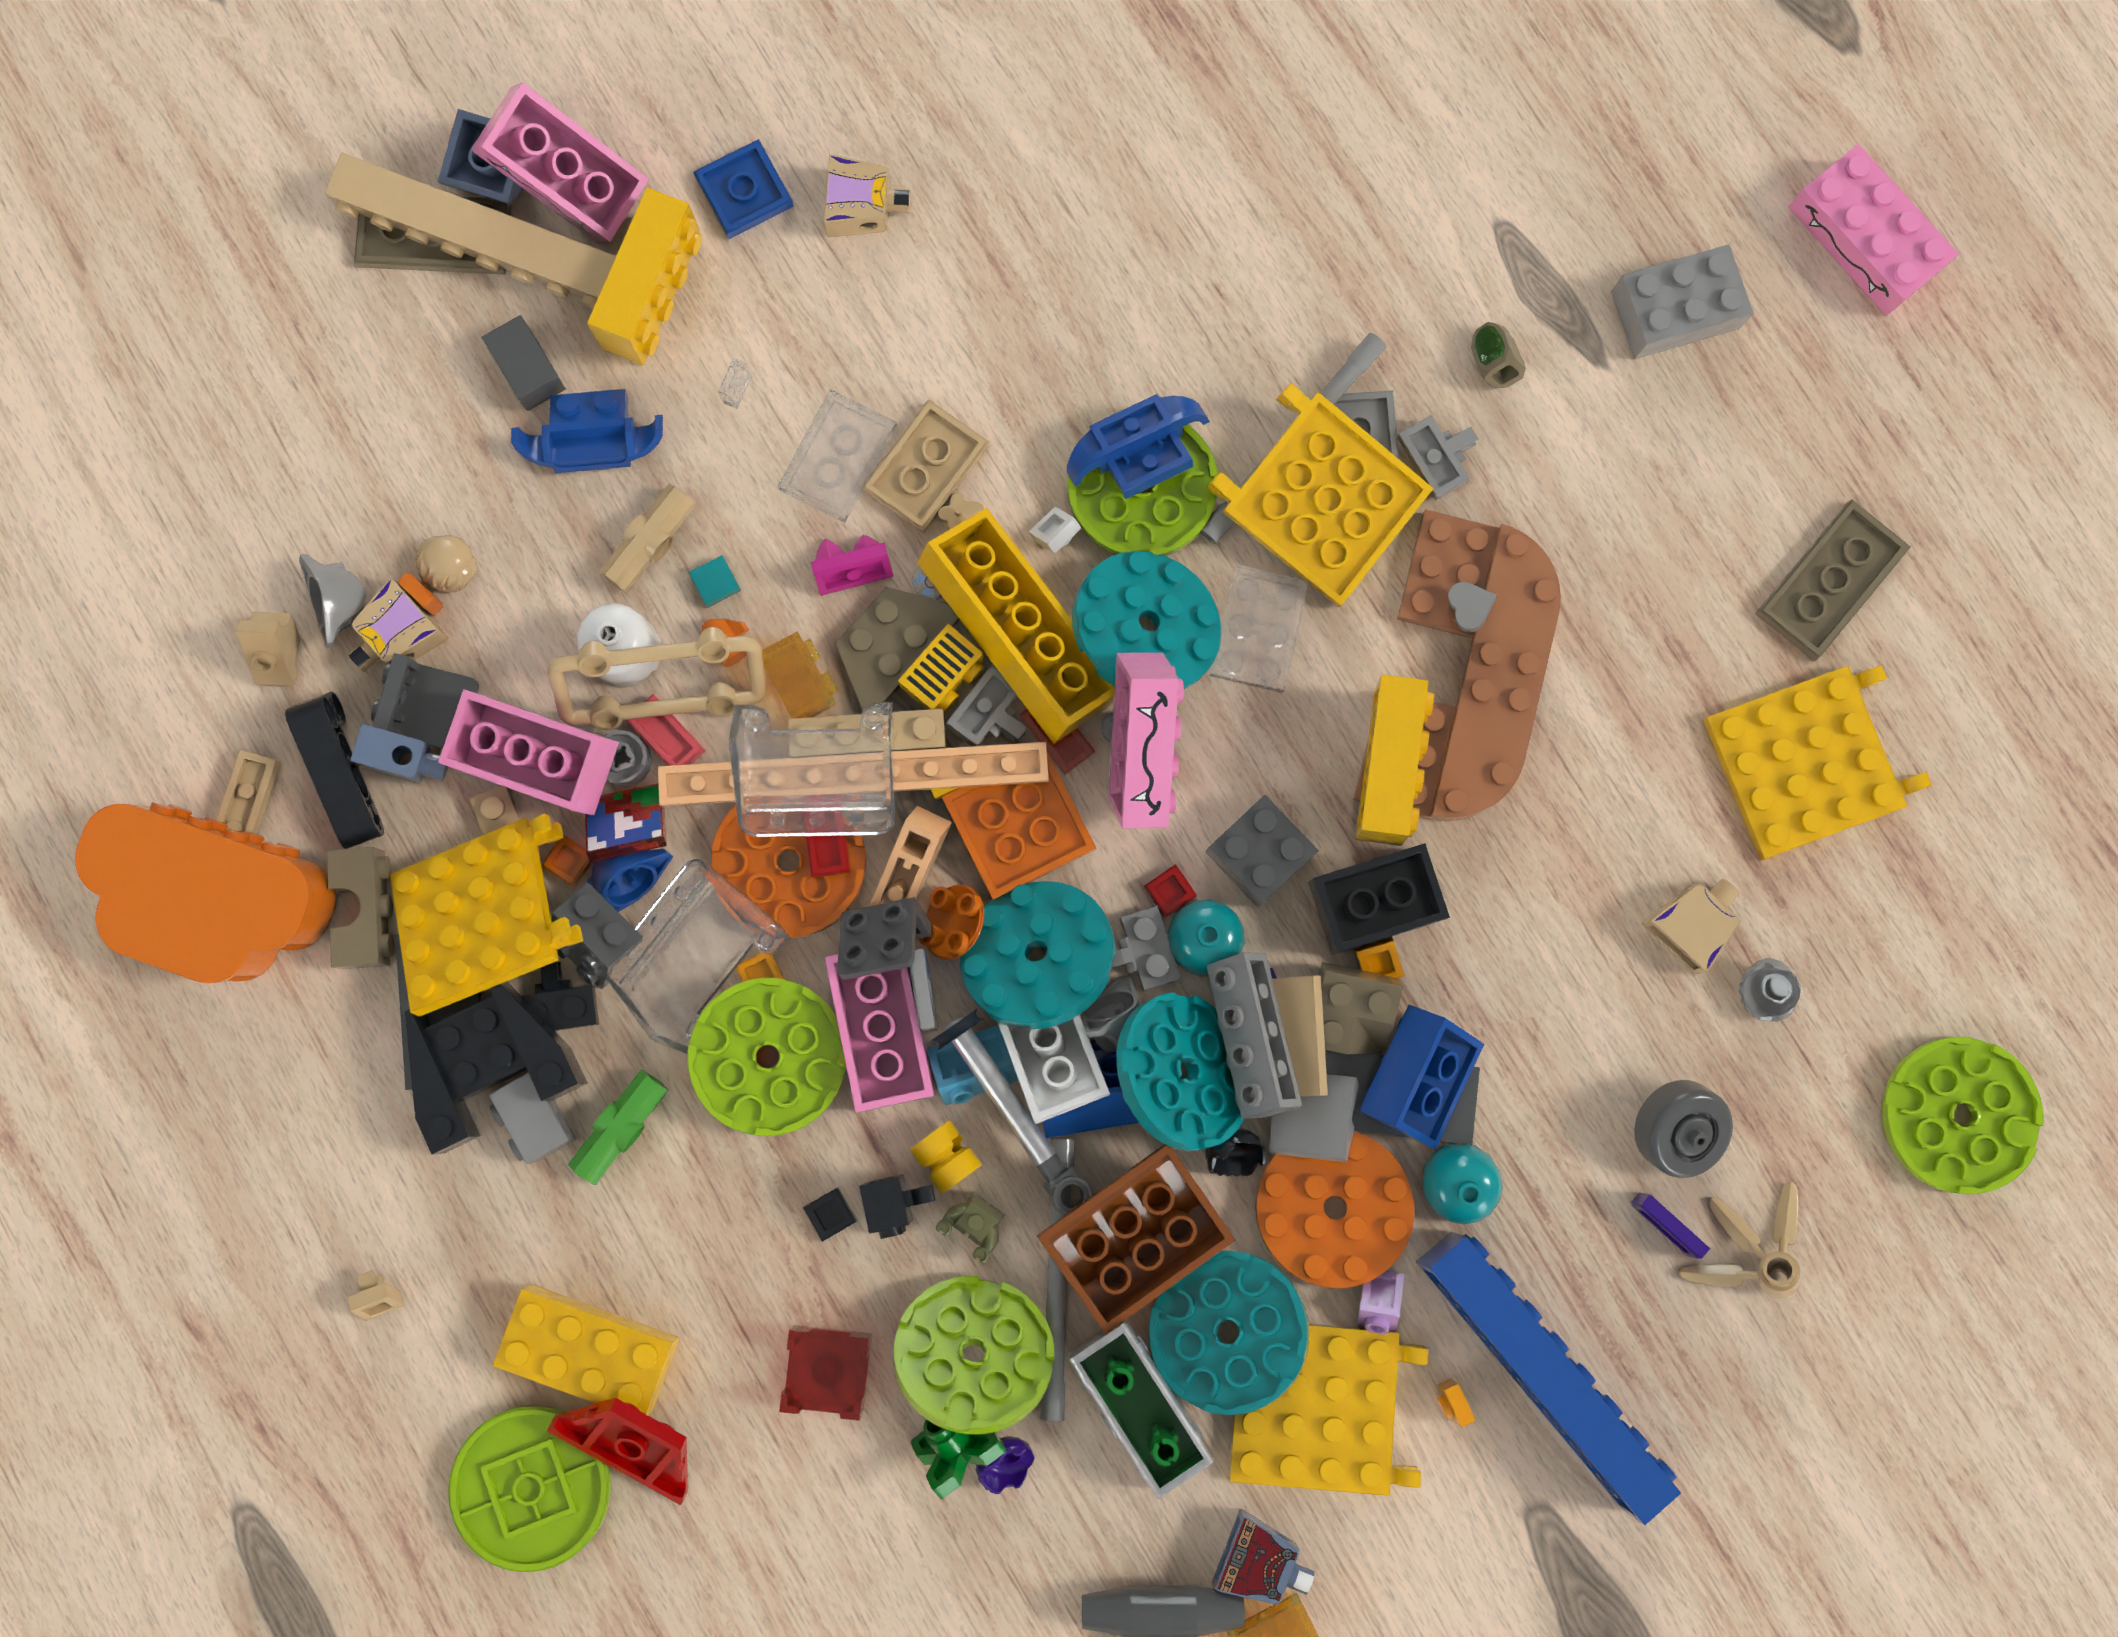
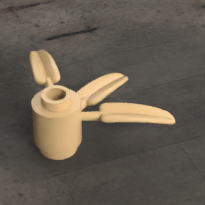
M1790 1181L1783 1186L1773 1229V1240L1779 1243V1250L1767 1255L1758 1246L1761 1239L1752 1228L1721 1199L1710 1198L1709 1208L1729 1237L1743 1252L1749 1253L1752 1250L1761 1259L1758 1271H1743L1742 1266L1737 1264H1703L1682 1267L1678 1272L1680 1277L1693 1283L1730 1287L1741 1286L1744 1282L1743 1279H1758L1763 1291L1772 1297L1786 1298L1794 1294L1800 1283V1267L1797 1261L1786 1253L1787 1244L1793 1245L1796 1240L1799 1201L1796 1185ZM1776 1272H1781L1787 1277V1280L1779 1282L1773 1280L1771 1276Z

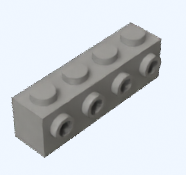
M1243 952L1207 965L1209 988L1214 997L1218 1014V1026L1222 1032L1227 1053L1226 1061L1232 1074L1236 1091L1235 1100L1240 1109L1242 1119L1265 1118L1301 1107L1302 1101L1266 953Z

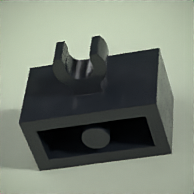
M904 1174L866 1182L859 1186L869 1234L879 1232L880 1239L904 1234L906 1231L905 1226L913 1221L911 1206L936 1200L933 1185L907 1190Z

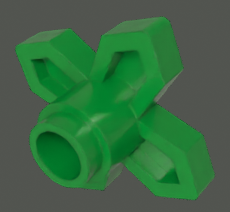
M927 1419L923 1426L924 1431L911 1440L916 1456L924 1465H931L926 1478L931 1489L940 1499L945 1498L961 1486L967 1464L988 1466L1006 1452V1448L996 1432L988 1434L957 1433L941 1428Z

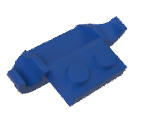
M625 389L550 395L549 425H542V433L538 436L526 434L519 427L511 428V444L520 455L539 466L553 468L555 473L631 467V461L644 457L659 444L663 436V415H655V420L650 425L635 427L633 417L628 418V396Z
M1155 394L1090 425V430L1078 441L1070 455L1067 464V474L1076 487L1082 484V479L1088 472L1097 467L1102 474L1109 471L1124 498H1130L1192 468V457L1180 439V436L1183 435L1182 427L1192 422H1201L1205 425L1210 421L1200 404L1193 399L1174 395L1159 397L1158 394Z

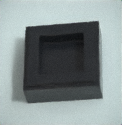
M839 1187L803 1207L822 1242L857 1222Z

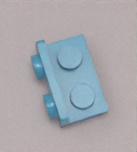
M999 1025L976 1032L975 1035L1009 1084L1017 1082L1018 1077ZM952 1042L939 1050V1045L926 1049L938 1090L945 1105L951 1103L962 1104L971 1100L973 1096L985 1093V1090Z

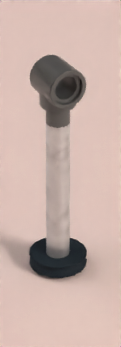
M977 1009L964 1018L959 1017L945 1027L944 1032L931 1041L938 1042V1050L950 1042L953 1043L1047 1181L1043 1184V1188L1048 1193L1052 1206L1058 1212L1066 1215L1092 1196L1089 1184L1079 1177L1072 1165L1067 1168L1065 1167L971 1029L984 1019L977 1016ZM1075 1184L1080 1190V1199L1076 1205L1065 1206L1061 1201V1192L1066 1186Z

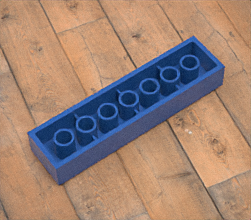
M1454 1232L1447 1234L1418 1259L1416 1263L1618 1505L1640 1523L1646 1525L1681 1494L1673 1483L1677 1476L1662 1459L1659 1458L1657 1460L1649 1451H1646L1650 1444L1634 1426L1630 1428L1623 1420L1619 1419L1623 1412L1607 1394L1603 1396L1597 1389L1592 1387L1596 1380L1580 1362L1576 1364L1570 1357L1568 1358L1565 1355L1569 1351L1565 1342L1554 1331L1549 1332L1538 1323L1543 1318L1538 1310L1527 1299L1523 1301L1512 1292L1516 1287L1512 1279L1501 1268L1497 1270L1485 1260L1490 1255L1486 1248L1474 1236L1470 1238L1467 1234L1460 1235Z

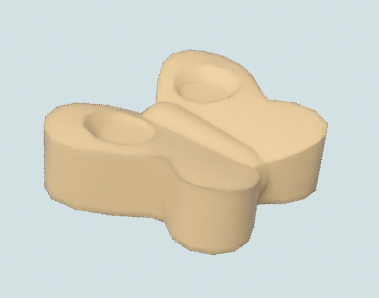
M957 492L951 496L949 506L941 507L938 510V517L941 522L948 524V529L950 530L984 510V507L979 502L964 500V496Z

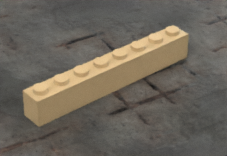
M343 152L339 156L325 195L336 204L335 210L346 216L357 219L358 214L371 218V224L389 232H392L393 227L406 231V237L423 245H427L429 240L441 245L440 249L457 258H462L463 254L475 257V262L478 265L492 271H497L498 267L501 266L506 270L512 271L510 276L518 281L532 285L533 280L546 284L545 289L563 298H567L568 293L582 298L580 301L582 304L592 309L616 258L615 255Z

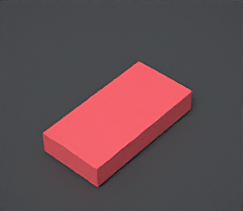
M652 694L644 702L660 700L654 694ZM673 714L626 720L667 766L692 764L706 752Z

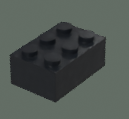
M1425 843L1314 877L1308 882L1332 955L1450 918Z

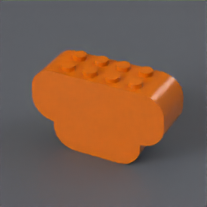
M152 802L150 807L113 804L100 809L86 823L75 853V866L79 878L90 891L100 896L96 908L95 921L97 931L103 942L118 954L200 983H219L226 980L241 982L255 979L272 966L279 949L301 950L313 945L324 935L329 926L336 906L337 894L336 891L328 889L327 871L321 865L299 857L300 849L282 843H277L276 845L264 841L265 837L245 830L239 832L229 829L227 823L208 817L203 819L192 816V811L171 804L166 806Z

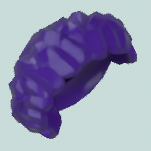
M1008 1435L1001 1437L1006 1452L988 1466L976 1464L978 1480L985 1490H989L994 1494H1000L1007 1487L1018 1489L1022 1486L1027 1476V1469L1033 1464L1035 1458L1029 1443L1018 1437Z

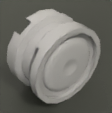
M617 730L603 736L619 742L606 780L620 787L634 786L643 781L650 772L652 764L651 752L645 742L629 731Z

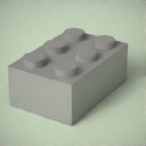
M1729 244L1624 274L1611 291L1634 360L1739 330L1754 314Z

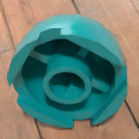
M1212 899L1196 900L1182 907L1172 919L1167 933L1169 948L1175 962L1186 972L1200 977L1209 976L1207 965L1242 953L1245 944L1244 927L1238 915L1226 904Z
M1445 1145L1434 1152L1424 1165L1422 1173L1424 1176L1422 1181L1423 1195L1434 1212L1449 1222L1463 1225L1480 1222L1492 1214L1499 1204L1503 1189L1500 1170L1490 1155L1476 1145Z

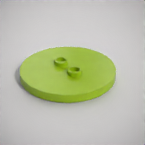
M524 1405L505 1410L476 1428L463 1443L456 1455L448 1486L449 1506L454 1524L465 1543L478 1556L497 1567L516 1572H536L556 1567L580 1552L592 1540L605 1519L612 1490L610 1466L547 1432L553 1417L566 1411L544 1405Z

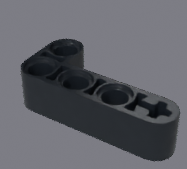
M331 691L287 708L285 710L287 724L342 847L348 849L383 836L384 827L361 771L358 766L350 761L352 751L341 727L346 723V716L337 695Z

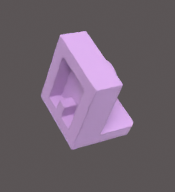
M1386 1271L1374 1280L1363 1284L1357 1320L1358 1327L1381 1335L1397 1331L1405 1274Z

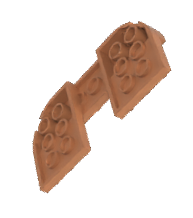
M1427 509L1422 514L1397 620L1471 638L1472 642L1456 707L1433 702L1432 714L1428 716L1427 723H1423V731H1429V742L1426 755L1423 754L1422 761L1418 763V769L1424 770V782L1422 792L1418 793L1417 799H1414L1413 808H1419V817L1435 821H1458L1473 817L1499 802L1514 786L1522 771L1558 621L1561 592L1558 576L1551 560L1544 550L1523 532L1501 524L1498 528ZM1458 582H1468L1497 595V599L1484 625L1476 632L1462 631L1456 624V611L1449 605V591ZM1367 745L1353 800L1359 802L1362 790Z

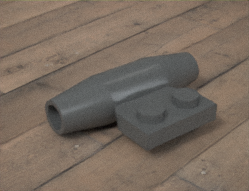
M1194 1585L1126 1586L1082 1595V1629L1125 1637H1198L1241 1629L1245 1626L1244 1597L1222 1593L1212 1588Z

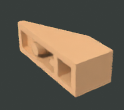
M919 806L912 811L903 824L870 906L913 897L917 900L951 826V821Z

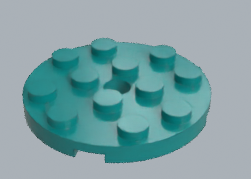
M1130 551L1111 556L1091 570L1080 585L1073 602L1072 628L1077 646L1081 653L1083 651L1086 653L1089 660L1097 668L1095 672L1114 687L1117 653H1163L1170 665L1175 667L1178 678L1183 680L1184 689L1198 682L1212 666L1218 654L1221 642V621L1214 599L1206 586L1192 571L1180 562L1167 556L1154 555L1152 552ZM1148 614V618L1153 621L1157 629L1155 631L1145 630L1139 623V617Z
M1051 881L1031 882L1015 887L1013 891L995 900L992 899L984 906V921L980 935L974 945L965 954L960 956L961 974L964 984L975 1003L992 1019L1007 1026L1013 1024L1029 1026L1030 1029L1049 1028L1078 1016L1101 995L1110 979L1108 975L1113 957H1116L1115 938L1104 911L1088 894L1064 883ZM1033 946L1035 948L1044 947L1047 949L1043 959L1039 961L1028 960Z
M1175 992L1161 994L1145 1001L1129 1015L1122 1027L1118 1040L1117 1072L1125 1103L1129 1106L1138 1122L1152 1137L1178 1150L1200 1151L1228 1140L1239 1129L1244 1119H1242L1240 1109L1236 1104V1091L1232 1074L1226 1061L1227 1053L1223 1035L1218 1026L1216 1008L1199 997L1176 995ZM1181 1062L1188 1068V1080L1180 1078L1182 1075Z
M1220 1251L1158 1296L1150 1314V1348L1158 1371L1167 1385L1180 1398L1210 1413L1221 1415L1245 1414L1264 1408L1276 1401L1297 1379L1308 1351V1317L1296 1288L1278 1268L1266 1260L1251 1254L1238 1251ZM1227 1320L1235 1322L1240 1328L1239 1336L1233 1344L1224 1343L1218 1334L1219 1326Z

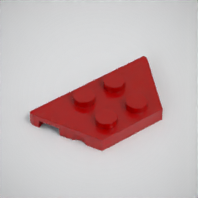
M612 1398L553 1417L547 1429V1432L673 1502L679 1505L683 1503L688 1492L687 1437L675 1431L670 1425L655 1420L639 1411L633 1404L625 1403L618 1398Z

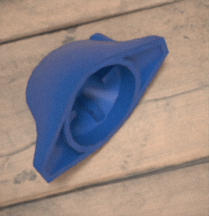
M631 843L610 846L596 859L591 877L587 882L619 912L641 899L652 889L672 860L673 855L663 848L644 850Z

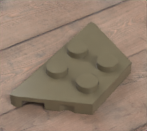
M885 587L835 642L864 714L877 713L900 688L898 683L900 677L945 626L950 624L954 627L960 621L947 602Z

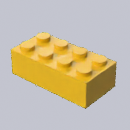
M646 187L587 322L602 350L643 366L647 356H652L655 353L659 342V335L657 333L662 322L666 323L669 320L673 311L674 303L672 299L677 288L681 289L686 282L688 275L687 264L691 255H697L702 244V234L689 203Z
M1381 674L1374 690L1355 840L1402 846L1407 838L1412 837L1413 832L1417 831L1420 810L1419 808H1413L1414 799H1417L1418 793L1422 792L1424 782V770L1418 769V763L1422 761L1423 754L1426 755L1429 742V731H1423V723H1427L1428 716H1431L1434 702V693L1428 692L1429 680Z
M532 1284L521 1288L493 1367L593 1403L618 1398L625 1403L633 1404L639 1411L650 1416L654 1410L680 1337Z

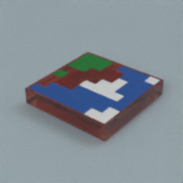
M658 783L601 795L595 814H585L586 854L590 862L667 846L665 807L659 805Z

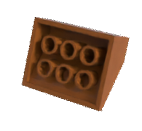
M1165 1144L1036 1235L1105 1334L1236 1241L1172 1147Z

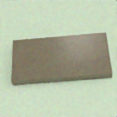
M462 197L511 216L512 204L509 205L489 198ZM358 214L354 263L358 268L506 275V269L501 266L498 267L497 271L486 269L475 262V257L463 254L462 258H457L440 249L441 245L429 240L427 245L420 244L406 237V231L393 227L392 232L383 230L371 224V218Z
M1851 499L1755 614L1812 661H1816L1911 546Z

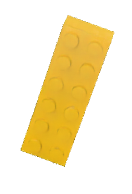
M988 508L978 512L927 543L917 562L1053 744L1114 703L1115 687L1102 679L1095 672L1097 668L1089 660L1084 651L1080 652L1074 637L1071 617Z

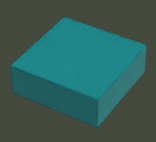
M723 555L689 572L707 608L741 591Z

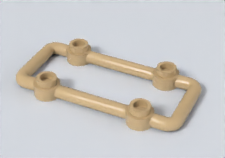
M714 627L703 630L697 641L608 651L601 642L589 641L582 646L578 654L557 657L548 666V676L560 719L569 725L592 724L595 728L604 731L616 729L621 725L622 720L708 710L714 716L727 717L734 714L738 707L758 704L766 697L767 693L762 649L759 642L750 636L727 637L722 630ZM746 651L752 690L736 692L730 684L718 682L710 687L707 695L620 705L614 697L604 695L594 701L591 709L573 710L564 672L579 670L586 676L600 677L605 675L611 666L698 656L706 663L715 664L727 659L729 653Z

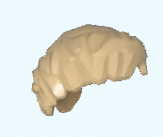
M452 535L433 536L422 542L417 549L415 559L419 576L424 583L429 584L434 590L439 592L445 591L448 594L451 592L455 593L463 590L476 575V558L473 556L470 547L461 538Z

